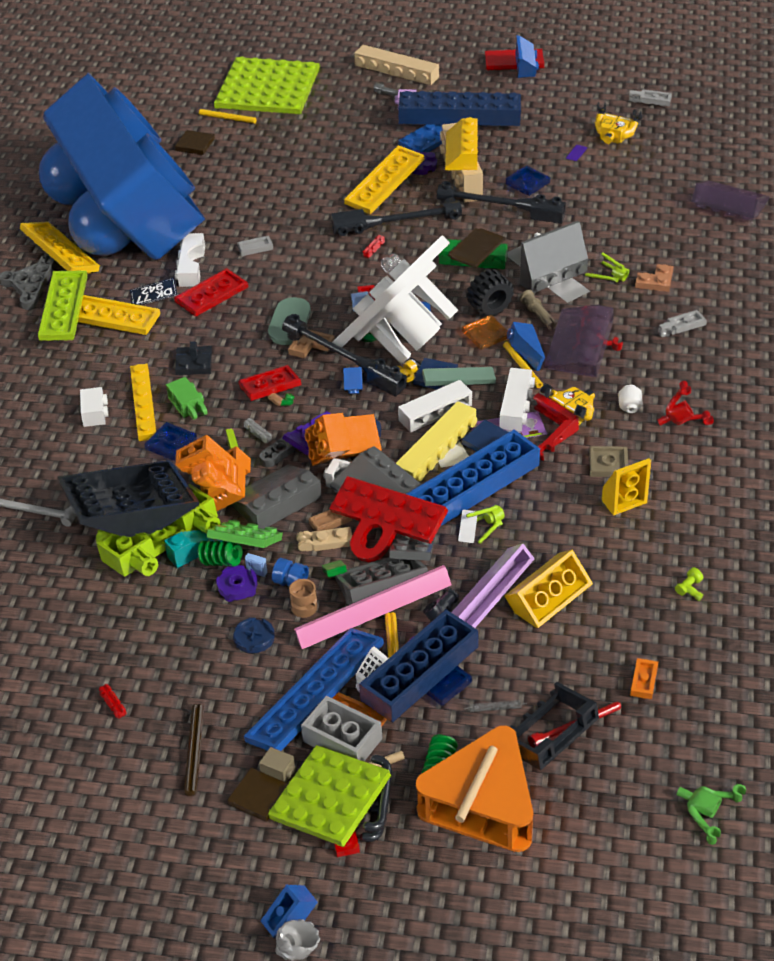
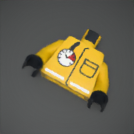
M599 102L597 103L598 114L596 115L595 128L597 133L600 134L601 140L606 144L611 142L620 144L625 139L634 135L638 121L643 118L642 111L637 115V110L634 109L632 112L634 119L606 113L603 115L606 111V103H604L602 108L599 107Z
M543 384L540 392L544 393L545 397L551 398L553 402L573 413V415L578 416L579 425L584 420L589 421L592 419L594 412L593 399L595 398L592 390L588 389L583 392L576 387H571L565 391L557 392L553 390L551 385Z

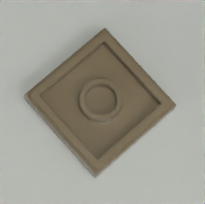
M589 446L590 477H610L615 470L628 466L627 447Z

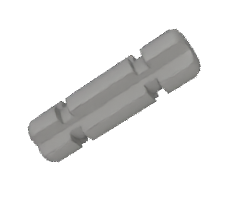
M251 418L244 421V427L264 443L272 441V434Z

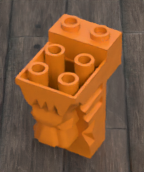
M343 413L322 415L315 419V424L305 429V440L308 443L309 458L312 466L326 463L334 458L348 459L352 456L357 457L360 453L373 446L382 451L374 414L344 417Z
M205 435L176 450L175 465L182 472L192 475V481L201 487V491L214 499L216 511L245 497V475L250 473L251 458L237 446L225 451L208 435Z

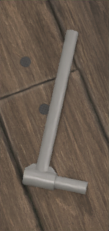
M0 499L1 507L58 517L65 526H71L76 518L71 506L62 511Z

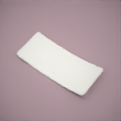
M462 510L458 541L474 543L477 516L467 518L466 514L475 511Z

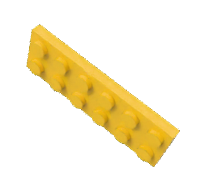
M398 145L344 199V203L372 214L424 161V155Z
M50 222L20 224V230L67 271L87 270V273L99 271L100 265Z
M83 295L78 322L147 335L160 316V309Z

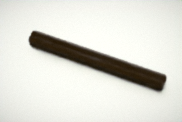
M194 704L191 711L184 785L186 796H195L197 794L204 706L202 704Z

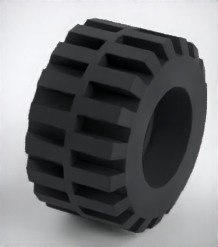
M489 269L481 272L479 276H476L471 281L470 287L467 289V300L483 316H496L509 306L508 304L512 301L511 297L514 295V287L499 271Z

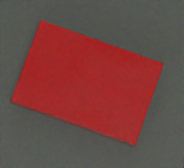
M288 365L238 381L240 388L251 401L302 385L301 379Z

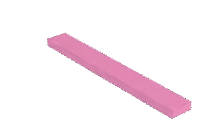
M442 565L295 628L294 631L302 649L451 586L447 569Z

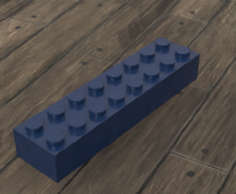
M404 91L400 92L399 124L444 125L457 123L461 119L470 117L478 118V125L520 126L521 94Z

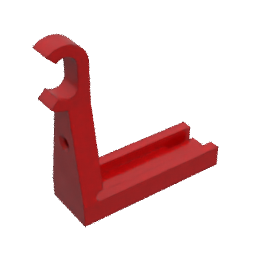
M538 392L534 396V400L537 402L534 409L560 425L538 446L540 448V460L544 461V454L542 452L546 449L555 452L556 445L579 430L578 416L573 415L567 409Z

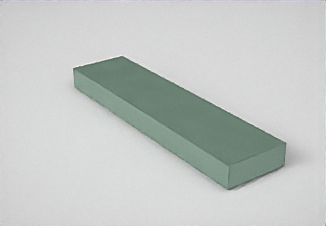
M493 367L433 368L422 370L425 386L449 385L458 380H461L465 385L495 384L496 382Z

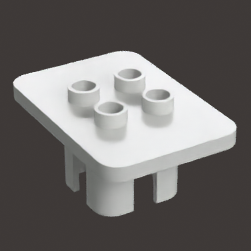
M442 235L412 265L403 259L389 273L395 281L393 282L388 276L384 277L369 292L376 300L374 301L367 294L353 308L359 317L332 343L343 347L352 337L359 342L370 332L400 364H403L410 357L411 353L401 344L389 323L416 351L440 329L439 326L442 324L413 293L438 309L447 320L458 311L426 277L437 266L432 260L450 242Z

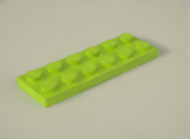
M87 270L53 271L39 328V341L74 340L88 276Z

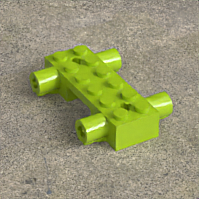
M189 484L188 486L199 501V506L162 530H157L151 534L138 533L132 537L98 530L96 544L101 560L124 577L135 570L145 576L154 574L158 568V561L155 557L166 550L164 540L180 532L196 531L198 529L207 534L208 529L215 527V525H221L220 519L217 518L214 499Z

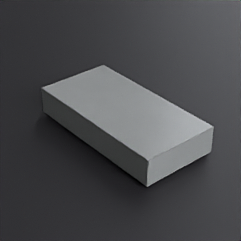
M269 236L237 242L241 256L273 250V244Z

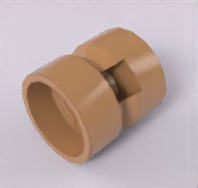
M308 579L294 581L289 587L291 611L297 617H310L317 611L315 584Z

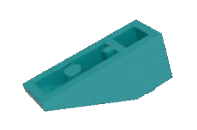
M196 530L180 532L164 540L167 557L176 568H179L199 558L198 546L202 540L207 542H222L223 540L207 538L206 533Z

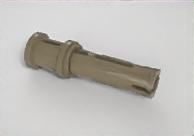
M526 290L520 295V301L526 304L527 309L530 312H534L550 331L552 328L554 330L557 327V321L542 307L539 298L534 297V293L531 290Z

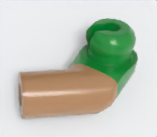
M276 393L268 396V399L277 406H291L295 398L290 393H286L285 398L280 397Z

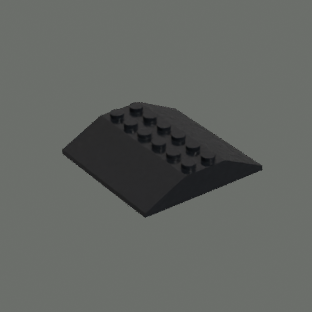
M171 460L57 476L58 482L80 524L120 536L132 537L138 533L151 534L157 530H162L199 506L198 499Z

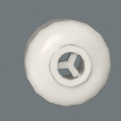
M626 385L619 391V407L623 411L635 413L642 407V392L638 387Z

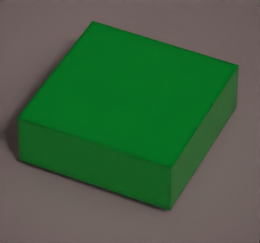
M341 560L322 565L323 572L328 577L347 572L346 565Z

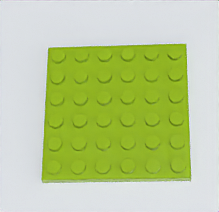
M236 57L217 95L214 107L301 114L320 69V63Z

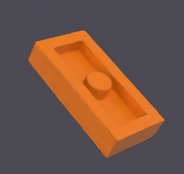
M637 658L630 696L652 700L658 661Z

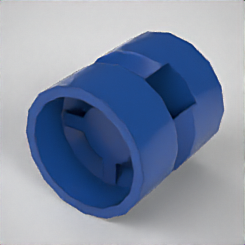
M279 558L272 571V581L283 586L287 584L290 587L298 579H308L309 568L307 565L293 564L291 560Z

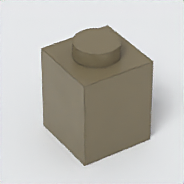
M272 747L269 748L259 763L261 772L286 783L294 777L296 772L294 756Z

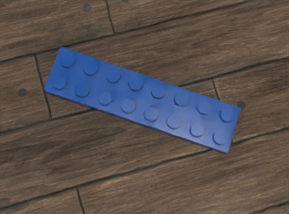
M350 628L244 735L246 743L267 751L270 747L282 751L302 730V723L326 696L333 698L357 673L370 649L375 647L379 650L384 645L383 638Z

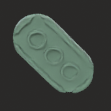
M292 297L278 303L268 328L269 338L274 343L279 345H290L293 343V340H290L287 337V333L282 330V324L285 318L291 314L299 315L300 320L307 324L311 313L308 301Z

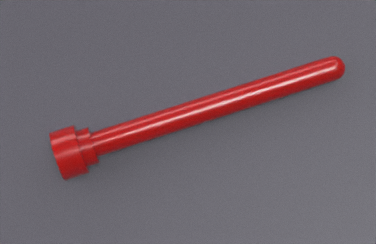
M614 702L598 709L599 719L620 710L621 703ZM576 720L544 734L542 732H535L529 735V745L535 748L545 738L549 740L557 738Z

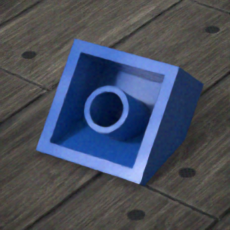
M520 35L516 36L515 57L518 78L536 77V70H539L538 61L535 60L537 59V50H534L533 43Z

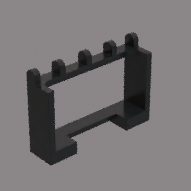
M559 682L554 684L555 689L550 691L552 697L547 702L540 700L537 703L539 709L532 715L525 713L522 716L524 722L517 728L513 725L510 726L516 732L521 759L540 771L599 719L597 702ZM559 702L577 710V720L553 741L545 738L533 748L518 739Z

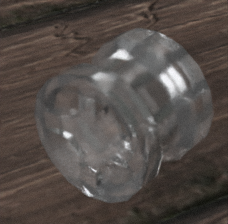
M395 253L381 259L382 268L388 274L401 262Z

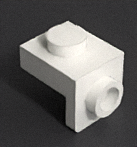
M334 458L329 467H326L323 477L326 479V487L331 488L330 484L351 462Z

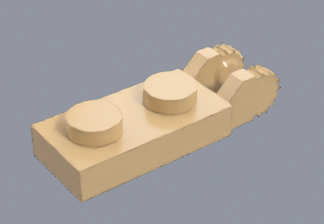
M350 527L314 532L301 531L296 535L300 551H320L350 547L352 538Z

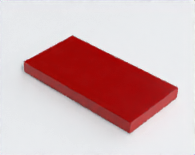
M534 49L537 50V59L535 60L538 61L539 68H544L542 49ZM515 50L485 51L486 70L517 69Z
M226 268L175 296L174 299L178 305L196 317L248 288V282Z

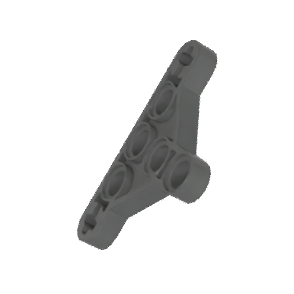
M45 254L38 263L16 272H1L0 285L13 287L21 296V307L25 310L33 309L37 305L56 267V260L51 258L49 254Z

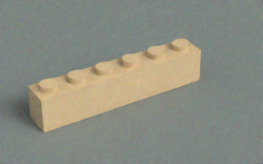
M362 45L354 53L355 66L432 85L439 78V64L366 45Z

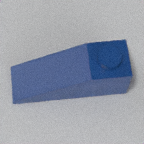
M513 322L511 328L507 331V338L511 346L536 371H540L545 355L533 324Z

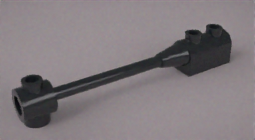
M443 181L442 184H439L437 190V200H440L442 205L447 198L455 199V197L511 205L531 212L530 219L559 224H562L566 215V202L561 201L560 197H553L552 200L546 199L545 195L539 194L533 198L515 200L456 191V186H452L450 181Z
M447 198L443 202L442 208L387 216L365 215L363 209L331 213V223L334 235L345 236L350 232L360 234L364 230L384 222L444 214L445 219L451 218L456 220L462 216L460 200L456 201L454 198Z
M291 314L285 318L282 330L287 333V337L290 340H299L304 335L355 362L359 367H362V370L367 373L368 383L395 397L406 388L407 376L400 372L399 367H390L381 358L373 360L347 351L307 330V324L301 321L297 314Z

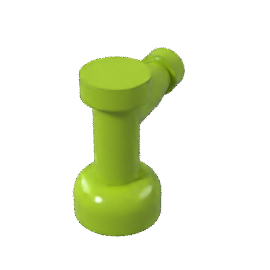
M692 567L687 572V578L675 586V591L681 596L688 593L700 601L703 594L691 585L693 583L698 584L703 580L701 571Z

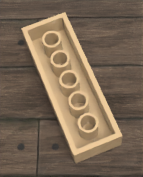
M456 123L442 125V131H440V139L442 141L440 152L443 154L444 161L446 158V132ZM478 161L477 170H448L451 171V178L454 179L458 191L483 195V172ZM463 199L464 203H466V202H472V201H477V200Z

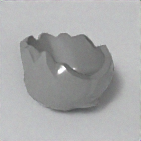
M304 919L290 920L284 923L276 933V954L290 961H299L306 958L318 946L320 941L318 929L314 928L312 922H307Z

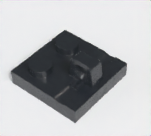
M194 341L189 342L190 347H177L176 375L211 374L212 346H197V342Z

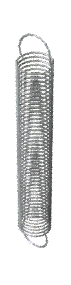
M520 700L513 701L506 709H518L515 706L520 703ZM502 701L498 705V707L493 710H505L503 707L509 701ZM490 702L487 705V707L481 711H493L491 707H493L497 702ZM478 703L470 712H481L480 707L484 703Z

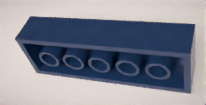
M446 609L359 683L360 701L393 723L478 648V630Z

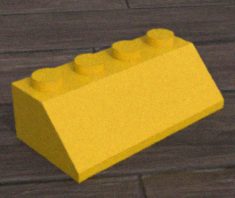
M469 117L461 119L446 132L445 170H477L478 118Z
M568 550L555 555L504 595L515 614L535 628H539L593 583L574 551Z

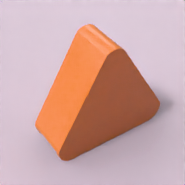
M497 726L418 776L416 780L418 796L417 815L422 821L513 852H522L531 846L533 808L516 732L511 727ZM489 746H495L498 751L464 822H458L455 817Z

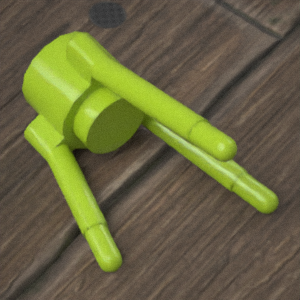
M602 252L601 255L616 265L613 266L604 261L601 262L612 269L611 274L613 277L585 273V276L612 280L618 283L619 280L624 282L627 279L629 269Z
M498 505L466 514L467 518L480 515L477 517V521L485 519L488 524H494L478 540L479 544L498 526L503 524L501 520L505 517L504 511Z

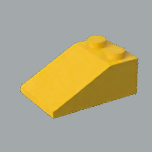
M650 458L615 470L604 484L602 502L613 515L647 503L651 469Z

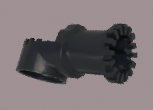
M449 587L445 588L442 591V596L427 605L423 613L430 621H433L446 609L451 611V606L459 600L457 591L454 592V589H449Z

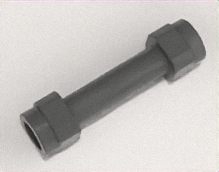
M381 83L374 85V92L378 94L398 95L399 90L384 87V84Z

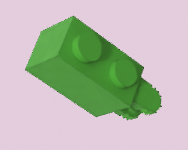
M186 377L166 384L168 398L183 418L190 416L194 420L197 418L198 412H201L202 415L207 414V408L203 403V395L201 392H197L193 382L190 383Z

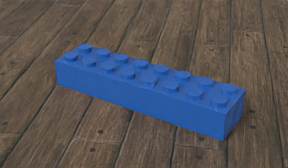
M512 430L407 493V495L445 506L448 512L441 524L442 526L460 515L462 510H468L539 466L540 448L516 430Z

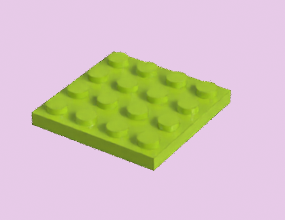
M316 745L269 811V818L344 847L391 777L390 771Z

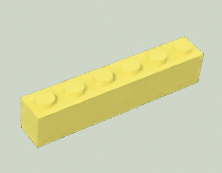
M457 401L396 464L418 482L422 481L425 475L434 469L440 459L442 460L446 453L453 449L456 443L461 438H464L466 433L476 425V409Z

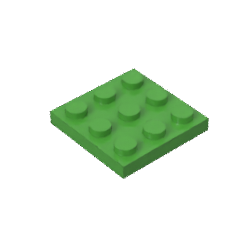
M236 520L222 522L221 525H215V527L207 531V538L265 548L281 541L283 532H278L277 528L274 527L262 529L258 528L257 524L247 523V525H241L240 521Z

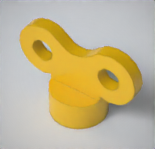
M409 359L403 364V367L397 366L400 368V372L407 376V382L414 380L418 367L412 360Z

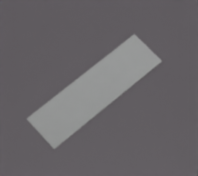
M521 246L508 252V258L520 267ZM573 278L548 287L567 303L590 292Z

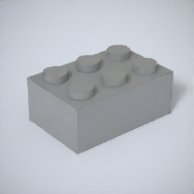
M328 696L320 702L301 725L303 742L313 747L318 745L361 761H365L382 740L380 721Z

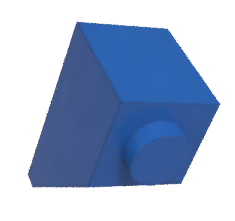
M362 367L343 368L344 390L348 391V394H359V390H363Z
M286 885L261 919V922L272 937L276 938L278 929L284 923L290 920H305L318 902L305 886Z

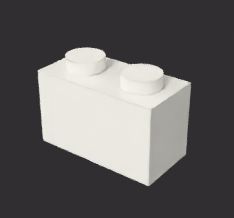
M102 387L81 389L80 401L83 426L106 424L105 417H108V407L105 406L108 405L107 394H103Z

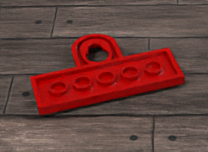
M349 476L346 477L329 508L333 513L360 521L351 538L350 547L354 555L363 562H373L382 558L389 550L397 533L431 544L448 512L445 506ZM373 528H382L383 533L378 543L373 548H367L366 543L369 531Z

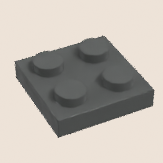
M398 538L394 540L391 546L390 558L430 561L434 542L429 544L419 540L409 541L408 538Z

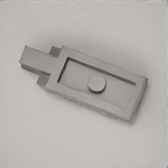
M644 89L642 91L631 90L629 94V101L656 104L659 106H670L672 98L671 93Z
M698 310L668 318L667 322L659 325L658 334L661 337L678 334L704 326L707 320Z

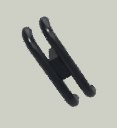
M373 755L371 757L372 763L389 770L392 775L391 764L386 758L380 755ZM391 777L369 808V810L377 811L376 821L363 824V829L371 832H363L360 835V839L364 842L376 841L383 834L384 825L387 820Z

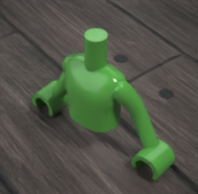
M741 784L735 785L732 792L715 791L704 786L697 788L694 792H690L682 787L677 791L678 796L688 800V811L707 834L706 841L710 845L716 844V837H720L721 831L718 827H709L700 814L713 818L721 804L722 798H732L733 801L740 802L742 795L746 794V788Z

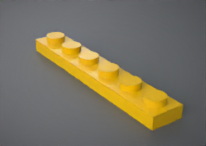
M148 364L130 366L139 441L157 439Z

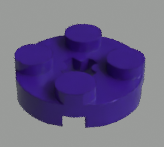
M415 151L424 155V161L412 172L413 174L425 175L428 174L427 171L432 170L433 172L436 170L437 159L435 153Z
M243 565L225 568L216 580L218 592L228 602L254 596L258 585L256 573L251 568L250 570L245 569Z

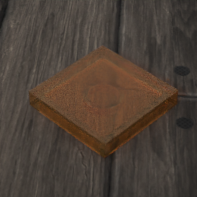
M492 315L462 326V332L480 350L508 339V330Z

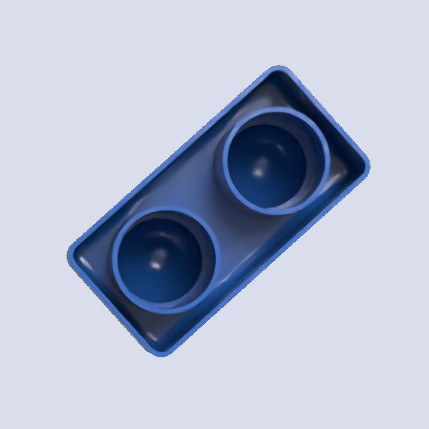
M87 73L44 111V121L57 142L41 159L39 165L40 183L46 194L54 201L64 205H73L69 213L68 226L74 242L82 250L97 256H108L119 252L133 241L150 258L158 260L205 220L189 196L196 190L190 179L160 146L159 143L162 140L149 122L116 87L107 92Z

